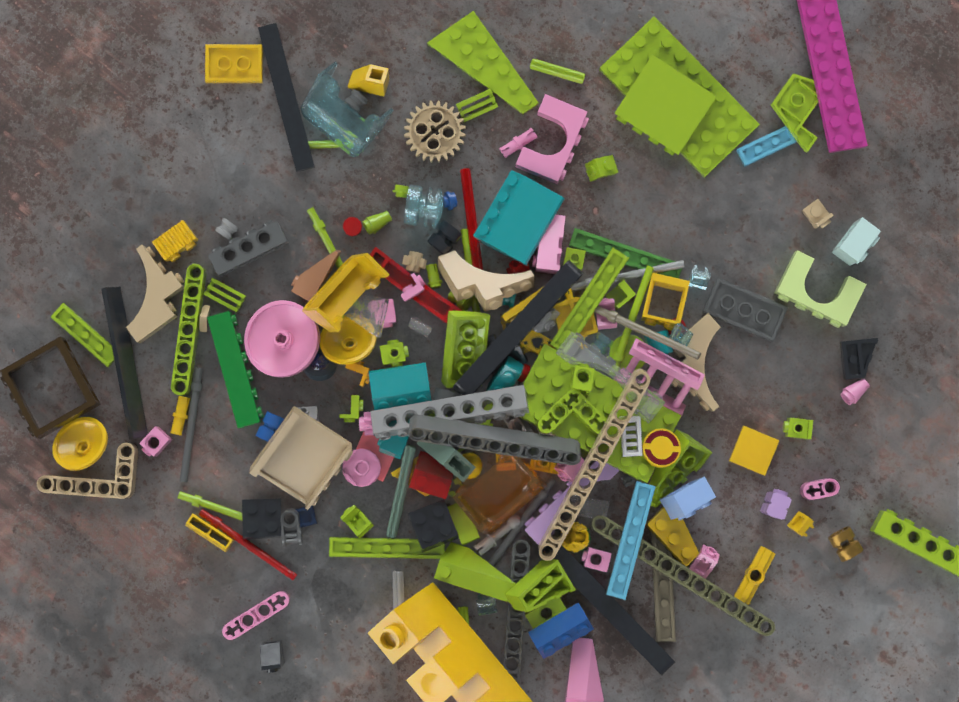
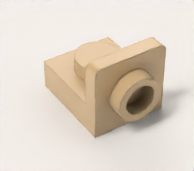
M819 199L802 210L815 229L819 226L824 228L831 223L830 218L834 216L832 213H828Z

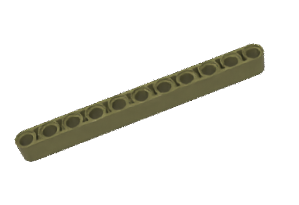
M603 515L594 516L590 522L592 530L619 546L623 527ZM599 518L605 522L604 527L600 530L595 526V521ZM614 529H619L621 532V536L617 540L613 539L611 535ZM641 540L637 555L638 559L758 634L770 636L774 633L775 624L771 619L649 543ZM648 549H651L654 553L651 560L645 558V552ZM663 560L670 562L668 570L662 569L661 563ZM681 570L686 571L687 574L683 581L678 579V572ZM701 580L703 588L696 591L694 584L696 581ZM717 590L719 592V599L713 601L711 593ZM730 601H734L736 604V608L733 611H729L727 608ZM747 611H750L752 613V619L746 622L744 619V614ZM766 621L769 624V628L767 631L762 632L760 626Z

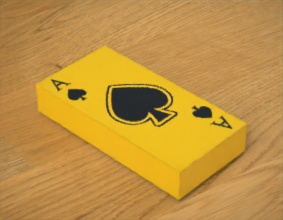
M534 330L520 343L521 346L536 355H539L544 344L554 348L550 345L551 339Z

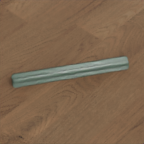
M406 445L386 533V536L390 538H396L416 451V447L413 445Z

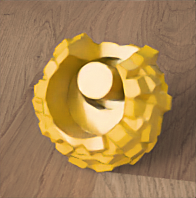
M574 522L562 546L566 550L575 553L584 550L591 540L589 529L582 523Z

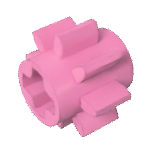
M364 412V417H359V430L365 431V436L374 435L371 412Z

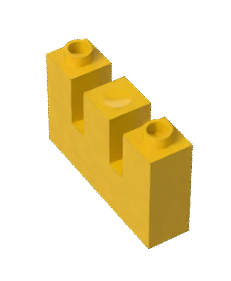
M434 582L393 609L368 632V635L392 664L396 663L413 649L425 662L421 668L406 680L424 702H444L451 695L457 702H533Z

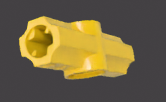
M763 546L759 547L750 566L745 570V575L734 594L735 598L748 605L750 604L760 583L764 581L765 574L776 553ZM753 570L759 572L757 580H751L750 578Z

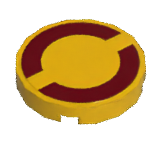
M655 429L643 439L642 455L650 465L664 468L675 463L679 458L681 452L680 441L670 430Z

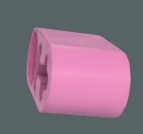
M825 478L803 483L800 487V494L805 499L815 500L836 495L839 492L840 486L835 479ZM827 482L833 484V490L829 493L825 490ZM809 487L819 488V491L811 492V495L806 493Z

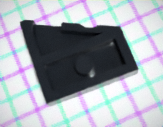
M878 338L840 342L844 380L865 378L868 365L873 357L872 353L875 345L878 343Z

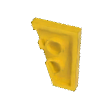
M664 506L645 524L682 565L687 567L699 554L684 520H679L678 518L671 520Z

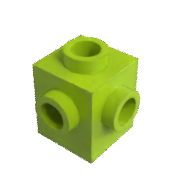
M398 339L387 341V345L380 346L384 366H403V362H406V357H409L408 346H404L403 342H399ZM398 351V355L393 357L392 352Z

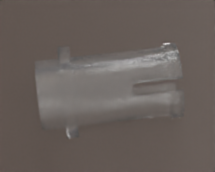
M412 317L407 327L411 331L413 329L428 337L433 326L418 319L419 317Z

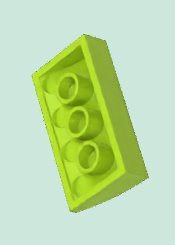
M448 311L441 382L446 388H453L454 384L486 350L490 322L489 314L472 311Z

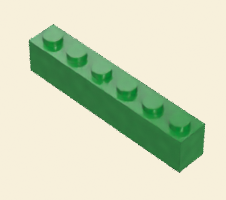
M227 311L207 317L237 428L241 429L262 423L261 418H264L262 407L257 405L256 400L259 399L257 389L252 387L251 381H254L251 369H247L246 363L249 360L246 351H242L241 344H244L241 333H238L236 326L239 325L236 314L233 315L232 312Z

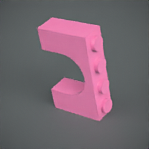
M545 94L537 115L560 125L566 134V144L560 152L554 155H543L523 147L515 167L558 184L559 180H564L567 172L564 169L566 163H571L574 153L571 151L574 145L578 146L582 137L579 135L581 128L585 129L589 118L586 117L587 111Z

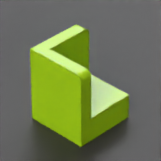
M623 280L606 294V298L614 299L615 309L618 310L632 299L636 293Z

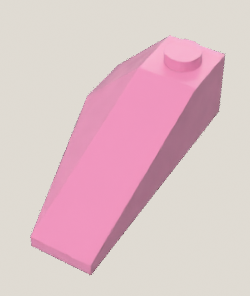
M580 637L572 642L564 702H604L593 639Z

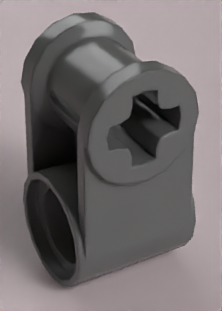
M287 509L281 516L282 546L286 547L288 544L303 545L299 513L295 509ZM288 513L293 514L295 522H287L285 515Z

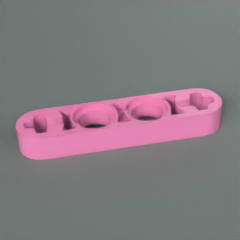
M278 591L228 622L222 629L223 636L228 640L236 639L284 609L290 602L289 594L285 591ZM277 595H280L281 597L285 596V604L282 605V603H279L275 605L274 607L277 608V610L274 611L273 605L269 602V600L271 599L273 603L276 600H278ZM261 605H267L270 608L268 615L263 616L260 614L259 608ZM245 615L253 617L252 625L246 626L243 623ZM236 620H239V624L244 630L241 631V628L234 632L235 636L233 634L228 635V626L231 628L238 625Z

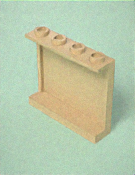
M294 406L250 466L249 473L255 477L260 475L306 504L305 509L308 510L311 505H316L321 491L327 490L332 476H337L342 468L340 465L343 461H347L353 453L352 443Z

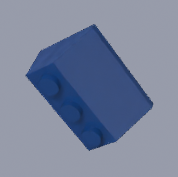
M577 603L528 633L544 659L553 655L561 648L570 645L578 638L587 635L594 628L580 604Z

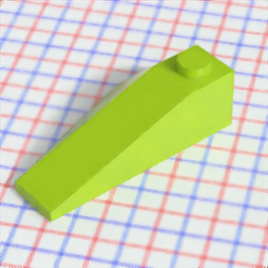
M676 429L674 434L680 441L681 452L679 458L668 467H656L649 485L656 486L651 506L655 508L661 504V498L674 491L673 488L680 482L682 484L687 481L686 477L694 470L697 472L712 454L708 448Z

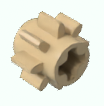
M409 251L408 256L404 255L402 264L406 266L407 271L420 273L421 268H426L427 260L423 259L424 254Z

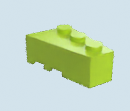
M542 559L505 595L514 610L530 612L547 604L548 601L562 597L561 595L573 592L576 589L558 560L546 561Z

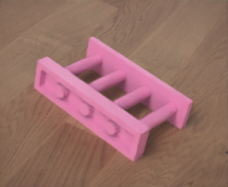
M636 338L629 352L633 356L624 372L617 371L616 377L613 380L625 386L640 360L650 365L647 370L650 380L657 369L666 373L667 376L658 390L648 386L643 396L682 416L686 407L682 403L691 388L699 389L705 375ZM644 375L641 381L635 379L636 383L642 384L645 381L646 376ZM674 378L685 383L675 399L665 394Z

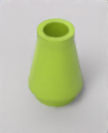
M385 211L366 217V220L362 221L370 235L372 233L376 234L387 223L392 221L389 212Z

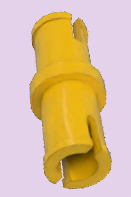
M178 396L176 410L172 415L174 419L170 431L171 434L182 436L185 419H188L186 414L191 398Z

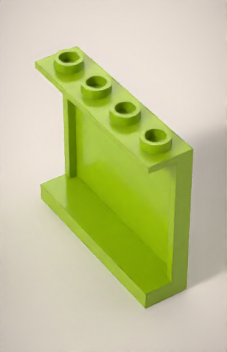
M652 54L615 111L616 119L624 125L627 122L633 125L632 130L640 135L644 132L650 136L648 138L650 142L655 145L662 144L665 146L664 151L673 156L675 153L679 155L717 96Z

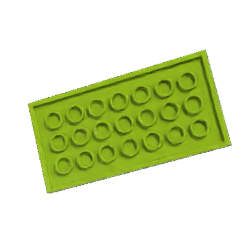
M654 16L612 55L599 70L626 96L653 54L717 96L680 152L705 178L760 124Z
M544 344L523 383L526 389L529 413H525L520 418L536 426L537 421L570 390L573 368L581 362ZM594 370L592 390L589 395H583L607 419L625 386ZM578 374L580 382H587L584 374ZM633 391L626 395V399L629 401H633L636 398V393ZM569 394L570 399L564 403L567 407L573 401L577 403V396L575 394ZM645 396L642 397L632 415L640 416L642 442L647 434L655 429H666L673 432L681 417L678 413ZM558 406L554 409L557 417L564 416L565 411L562 407ZM584 407L581 413L584 417L589 418L592 411L590 408ZM620 409L617 412V417H625L627 415V410ZM573 412L550 432V434L557 437L577 440L580 443L581 450L589 453L598 437ZM595 415L589 423L591 424L594 421L598 425L596 429L599 431L603 428L604 423H598L595 420L598 416ZM551 417L547 422L542 421V429H550L549 424L554 419ZM635 422L628 423L627 426H635ZM611 426L607 433L614 435L617 433L618 428ZM636 430L626 431V434H636ZM621 437L607 461V464L646 484L655 469L643 455L623 457ZM626 439V442H637V439ZM605 443L598 446V451L605 452L608 449V445ZM628 446L627 450H637V446Z

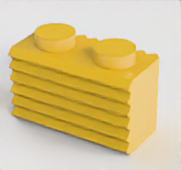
M181 220L171 229L153 240L152 244L166 262H174L181 257V252L193 249L198 238L187 223Z

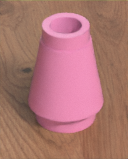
M862 378L845 387L840 395L848 405L856 404L870 385Z

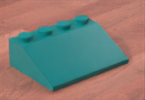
M511 170L473 236L482 244L527 265L565 198L530 178Z

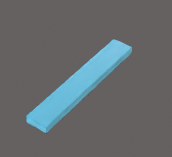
M639 481L635 483L606 595L626 600L656 486Z

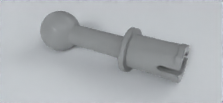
M511 515L506 525L491 536L486 534L487 537L473 546L474 549L477 551L479 548H482L477 552L482 556L493 546L496 547V541L519 526L521 517L519 515Z

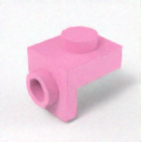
M603 298L598 305L609 311H615L614 299ZM595 313L598 330L617 328V322L614 324L608 321L606 317Z

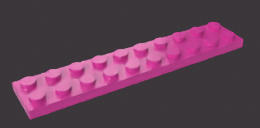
M797 0L829 153L865 148L868 144L837 0Z

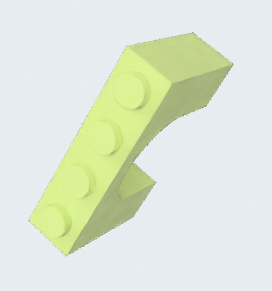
M798 250L795 251L774 292L778 295L777 298L787 303L788 301L795 303V307L805 311L807 309L813 312L812 315L816 318L823 319L824 317L830 320L829 324L837 328L847 326L867 284L848 276L844 279L833 301L825 304L815 302L807 295L804 286L805 278L814 258Z

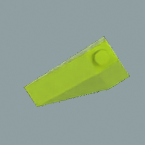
M454 542L449 544L440 558L434 579L509 602L505 594L516 585L515 582L477 555L471 548Z

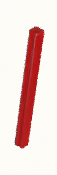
M463 168L460 170L472 266L483 270L480 241L473 236L478 225L471 171L469 168Z

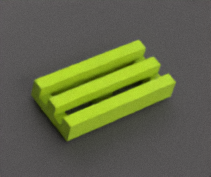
M491 89L456 104L461 118L464 119L463 122L498 107ZM489 95L490 98L462 110L461 107ZM492 102V104H490V105H488V106H486V107H484V108H482V109H479V110H477V111H475V112H473V113H470V114H468V115H466V116L464 115V114H466V113H468V112H470V111H472V110H475V109H477V108H479V107H481V106H484V105H486V104Z
M214 278L211 279L207 290L203 293L205 296L237 313L247 297ZM214 284H217L223 287L224 289L234 293L235 295L241 297V299L237 300L229 296L228 294L218 290L217 288L213 287ZM211 290L236 303V308L210 294Z

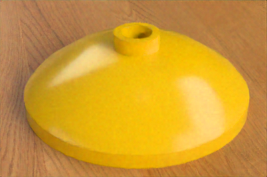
M345 314L342 320L343 325L339 332H329L323 328L320 334V348L324 356L330 361L347 365L363 360L372 352L376 345L377 334L372 322L364 316Z
M80 417L64 425L57 433L53 442L52 452L56 462L61 467L72 471L82 470L93 465L106 449L108 442L107 431L100 421L92 417Z

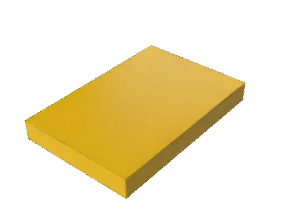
M205 44V82L263 83V45Z

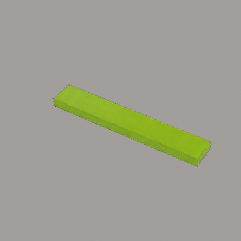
M612 248L551 341V346L567 354L629 257Z
M329 538V557L440 559L445 552V544L422 553L417 539Z

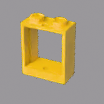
M652 273L641 321H645V324L649 326L662 325L667 330L679 329L690 281ZM654 286L682 292L676 321L648 315Z

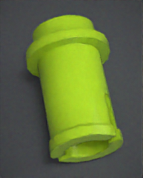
M437 264L426 265L429 280L427 284L431 289L441 287L442 283Z

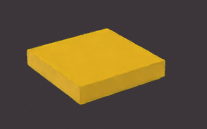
M743 426L729 461L765 476L779 440Z

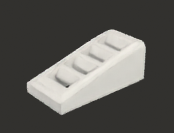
M632 416L629 423L635 422V426H626L621 435L623 457L642 456L640 416ZM636 430V434H626V431ZM636 438L637 442H626V439ZM637 446V450H627V447Z

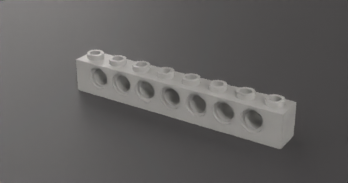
M524 385L370 412L374 436L380 440H387L391 436L396 435L399 437L408 436L409 424L407 422L414 415L428 416L429 414H435L437 418L481 424L490 419L503 420L507 416L522 417L525 413H529L526 389ZM512 401L510 407H503L504 402ZM487 404H492L493 408L491 410H484ZM469 407H473V408H474V410H473L472 413H470V414H466V413H465V410H466L467 408H469ZM448 411H455L452 417H446ZM397 420V424L394 427H389L391 421Z

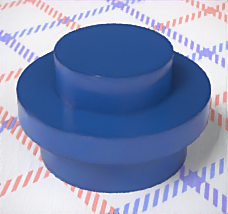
M445 192L442 197L443 205L448 210H453L454 207H457L456 195L454 192Z

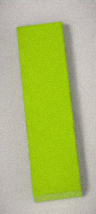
M62 303L52 314L51 318L109 368L114 362L112 345L71 308Z

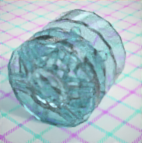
M410 184L405 206L404 224L417 226L419 219L423 218L424 227L427 228L429 219H431L432 228L437 229L443 210L442 189L437 188L436 197H433L432 187L429 188L427 195H423L422 186Z

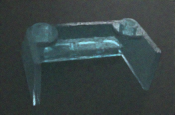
M335 61L318 74L301 106V113L304 118L347 154L357 157L381 132L394 110L390 108L381 117L371 114L366 120L338 97L340 86L331 77L338 65Z

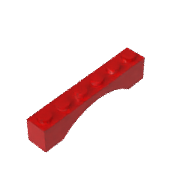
M377 247L369 254L390 274L384 279L402 291V289L410 284L413 287L417 285L411 273ZM427 285L423 286V292L411 298L445 324L448 321V311H462Z

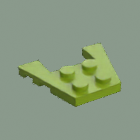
M793 73L771 103V107L804 152L807 153L818 137L802 125L817 105L818 98L814 80Z

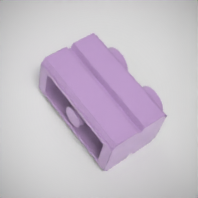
M774 489L773 492L769 491L766 493L765 503L762 504L760 511L776 519H785L788 512L786 509L789 508L792 500L790 497H787V492Z

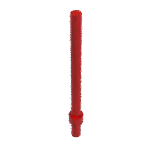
M204 509L200 511L199 516L211 523V526L227 534L292 581L296 578L297 574L249 540L243 539L242 535L224 524L221 518L218 516L214 517Z

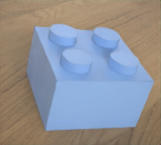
M702 477L690 481L661 498L660 501L671 520L676 518L682 520L696 514V511L700 508L703 509L711 505L710 500L716 496L706 478Z

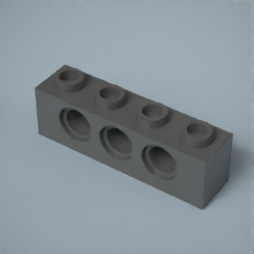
M270 220L263 224V228L259 230L252 229L245 233V237L241 239L236 237L228 242L229 245L223 248L218 246L212 249V253L208 256L218 276L223 277L289 244L278 221L273 222V220ZM268 234L270 240L265 244L261 243V236ZM246 243H252L253 247L250 252H244L243 246ZM234 251L235 258L228 261L226 259L227 253Z

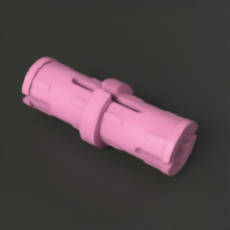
M532 128L518 137H513L512 141L499 148L505 159L517 150H522L526 144L537 139V135L535 132L533 133L534 130Z

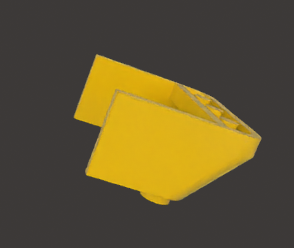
M368 253L352 255L303 307L302 312L327 331L339 332L343 325L342 316L365 290L375 289L381 283L380 279L386 278L390 274Z

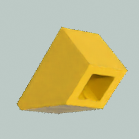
M370 64L353 70L348 88L384 97L389 84V68Z

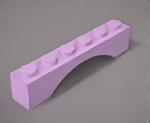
M594 461L591 465L589 464L590 469H596L599 466L597 461ZM606 463L597 481L610 480L620 470ZM582 478L579 481V484L581 486H586L589 484L590 480L588 478ZM568 481L566 483L568 487L563 492L559 490L552 497L554 501L551 504L545 503L538 510L540 514L536 518L532 516L524 524L526 526L524 530L538 545L573 482Z

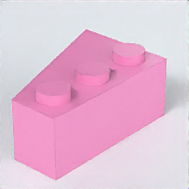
M555 215L539 242L537 256L533 255L532 267H536L535 272L556 274L560 270L565 216Z

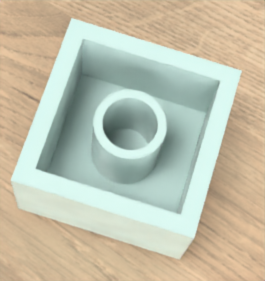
M862 217L852 224L832 253L849 266L855 263L858 264L868 255L867 249L871 246L873 247L880 239L878 235L881 231Z

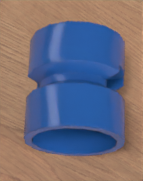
M267 411L262 420L264 425L259 427L255 436L268 442L284 418Z

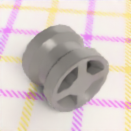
M223 218L222 224L215 231L228 240H232L233 233L237 232L239 228Z

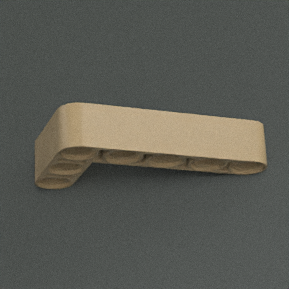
M122 443L118 447L115 480L46 475L37 480V488L43 493L118 499L130 498L135 492L138 448L133 443ZM127 446L132 449V454L129 457L124 454V448ZM125 465L130 468L128 476L122 473V468ZM46 479H49L52 484L49 489H46L44 486ZM66 480L71 484L68 491L63 488V483ZM84 482H88L90 485L88 492L82 489ZM104 483L109 486V491L106 494L101 490ZM122 485H126L129 489L126 495L120 492Z

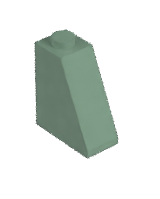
M425 442L417 443L462 482L476 468L451 446Z

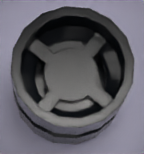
M443 220L437 227L438 232L433 233L427 242L444 255L453 249L452 244H456L463 235L455 227Z

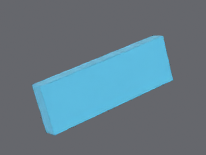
M784 126L738 148L736 151L744 167L797 141L787 127Z

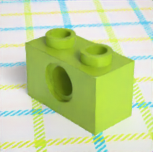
M558 598L550 600L547 604L530 612H526L525 616L534 629L567 609L562 600ZM544 608H550L552 614L550 617L544 618L541 616V611Z

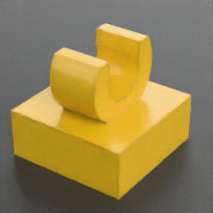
M798 511L787 526L800 536L807 537L808 535L805 532L809 527L814 528V521Z

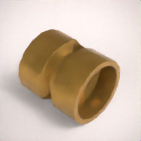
M850 526L844 527L828 537L833 548L838 549L836 553L841 562L857 556L864 550L859 541L854 540L855 534ZM845 540H848V541H849V542H847L846 544L841 545V543L844 542Z

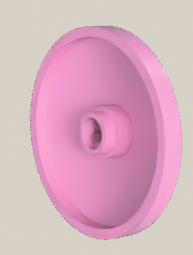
M286 300L274 301L262 306L251 317L245 330L244 346L249 360L258 370L273 377H290L305 370L314 360L319 349L320 331L318 324L302 312L303 306Z

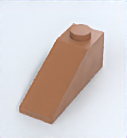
M335 250L300 274V276H296L291 284L293 286L291 292L309 301L324 285L342 251Z

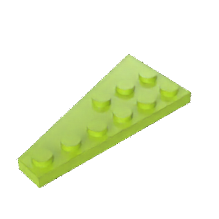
M474 11L427 42L428 46L434 48L446 59H449L477 82L491 89L492 93L498 95L522 115L539 104Z

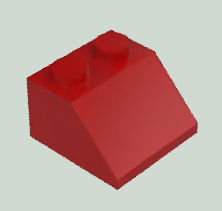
M420 451L409 488L446 499L454 474L431 455Z

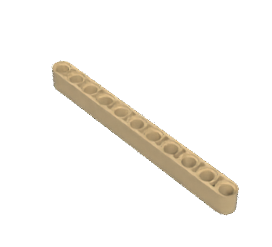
M637 369L631 374L541 539L538 549L539 555L543 560H552L556 556L650 384V377L645 370ZM639 374L646 376L642 384L636 383L635 380ZM629 392H635L636 398L633 401L626 399V395ZM620 409L627 410V415L623 418L617 417V412ZM611 426L618 428L617 433L614 435L607 433L608 428ZM602 443L608 445V449L605 452L598 451V446ZM591 461L599 462V466L596 469L588 467ZM582 478L590 480L586 486H581L579 481ZM571 496H580L579 502L572 503L570 501ZM569 512L571 517L568 520H563L560 517L561 514ZM554 529L562 531L558 537H554L551 532ZM545 546L552 547V551L548 554L542 552V549Z

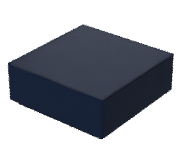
M311 505L308 510L305 507L295 509L300 516L301 528L317 524L314 506Z

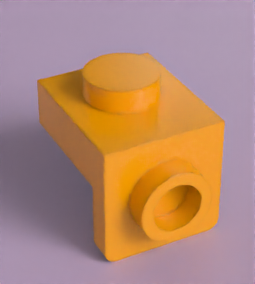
M359 361L347 364L345 366L346 369L363 374L360 386L364 387L365 383L369 384V371L371 369L364 367V362Z

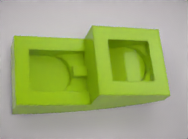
M464 500L447 507L462 545L480 538Z

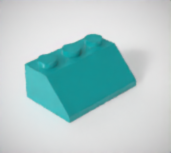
M426 362L369 371L374 411L432 401Z

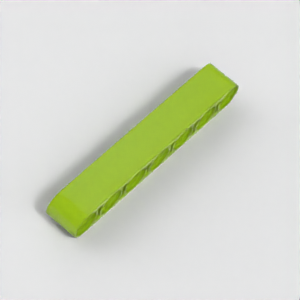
M199 264L190 265L186 271L171 381L172 392L180 396L189 394L193 380L199 335V316L203 306V293L207 276L206 270ZM199 268L201 275L198 278H193V270ZM193 287L198 288V294L195 297L190 296V290ZM191 306L196 308L193 316L187 314V310ZM188 325L193 326V332L190 335L185 334V327ZM185 344H189L191 347L188 354L182 352V347ZM182 363L188 365V370L185 373H181L179 370ZM179 382L185 383L186 388L183 392L177 390Z

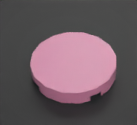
M362 448L353 450L351 457L347 461H343V475L354 486H369L380 475V460L370 450Z

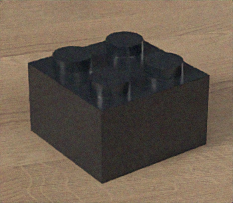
M444 499L408 513L422 553L458 539L457 530Z

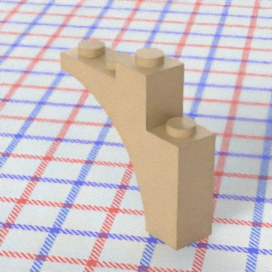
M144 245L139 246L136 250L143 261L146 271V295L139 313L126 326L136 342L140 344L178 317L175 313L177 311L171 301L169 303L167 301L184 289L182 283L185 282L179 273L175 274L170 271L165 274L167 271L165 266L161 262L157 263L154 259L156 256L150 246L146 248Z
M456 251L438 256V270L457 302L469 299L475 295L484 312L502 306L503 298H509L519 292L528 291L534 285V274L531 270L517 274H497L472 266L462 259Z
M707 313L676 340V342L700 352V358L697 360L673 349L674 353L679 358H684L681 361L682 363L705 375L706 352L713 336L721 327ZM705 376L698 390L694 388L689 390L693 397L697 395L701 400L700 405L706 411L710 410L713 412L719 407L709 391ZM674 378L671 384L675 388L677 386L682 388L685 383Z

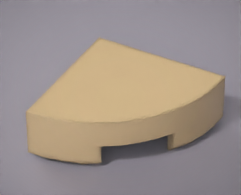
M204 305L199 316L200 332H207L209 323L207 317L210 316L211 306Z

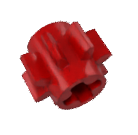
M512 260L509 263L510 268H506L507 274H517L530 270L528 263L525 265L517 260Z

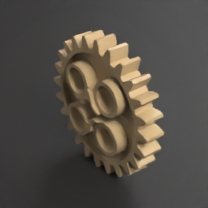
M431 100L429 106H426L423 102V109L416 106L417 113L410 112L412 119H406V122L410 124V126H404V129L409 131L404 136L405 138H410L406 144H413L410 151L417 150L416 157L422 154L423 161L427 157H430V163L433 162L434 158H437L438 163H440L441 157H444L447 161V155L450 154L454 157L453 150L460 151L458 144H464V141L460 139L466 137V134L461 132L466 127L460 125L464 119H457L460 112L453 113L454 106L447 109V103L442 107L439 100L436 105H433ZM435 114L442 117V120L438 123L431 120ZM444 122H449L447 125L441 127L444 124ZM419 126L427 128L424 134H418L416 130ZM433 128H434L435 130L439 129V130H438V133H439V134H438V135H436L435 133L432 134V130H431V129H433ZM447 129L454 132L450 138L443 135V132ZM431 135L425 142H421L422 139ZM437 141L439 145L436 149H430L428 147L429 142Z

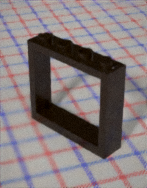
M61 336L0 370L2 377H0L1 381L6 387H9L11 391L9 394L10 398L14 403L18 404L20 408L18 412L23 420L26 419L29 425L27 429L31 436H35V438L42 439L101 405L68 342ZM58 348L87 402L39 428L11 374Z

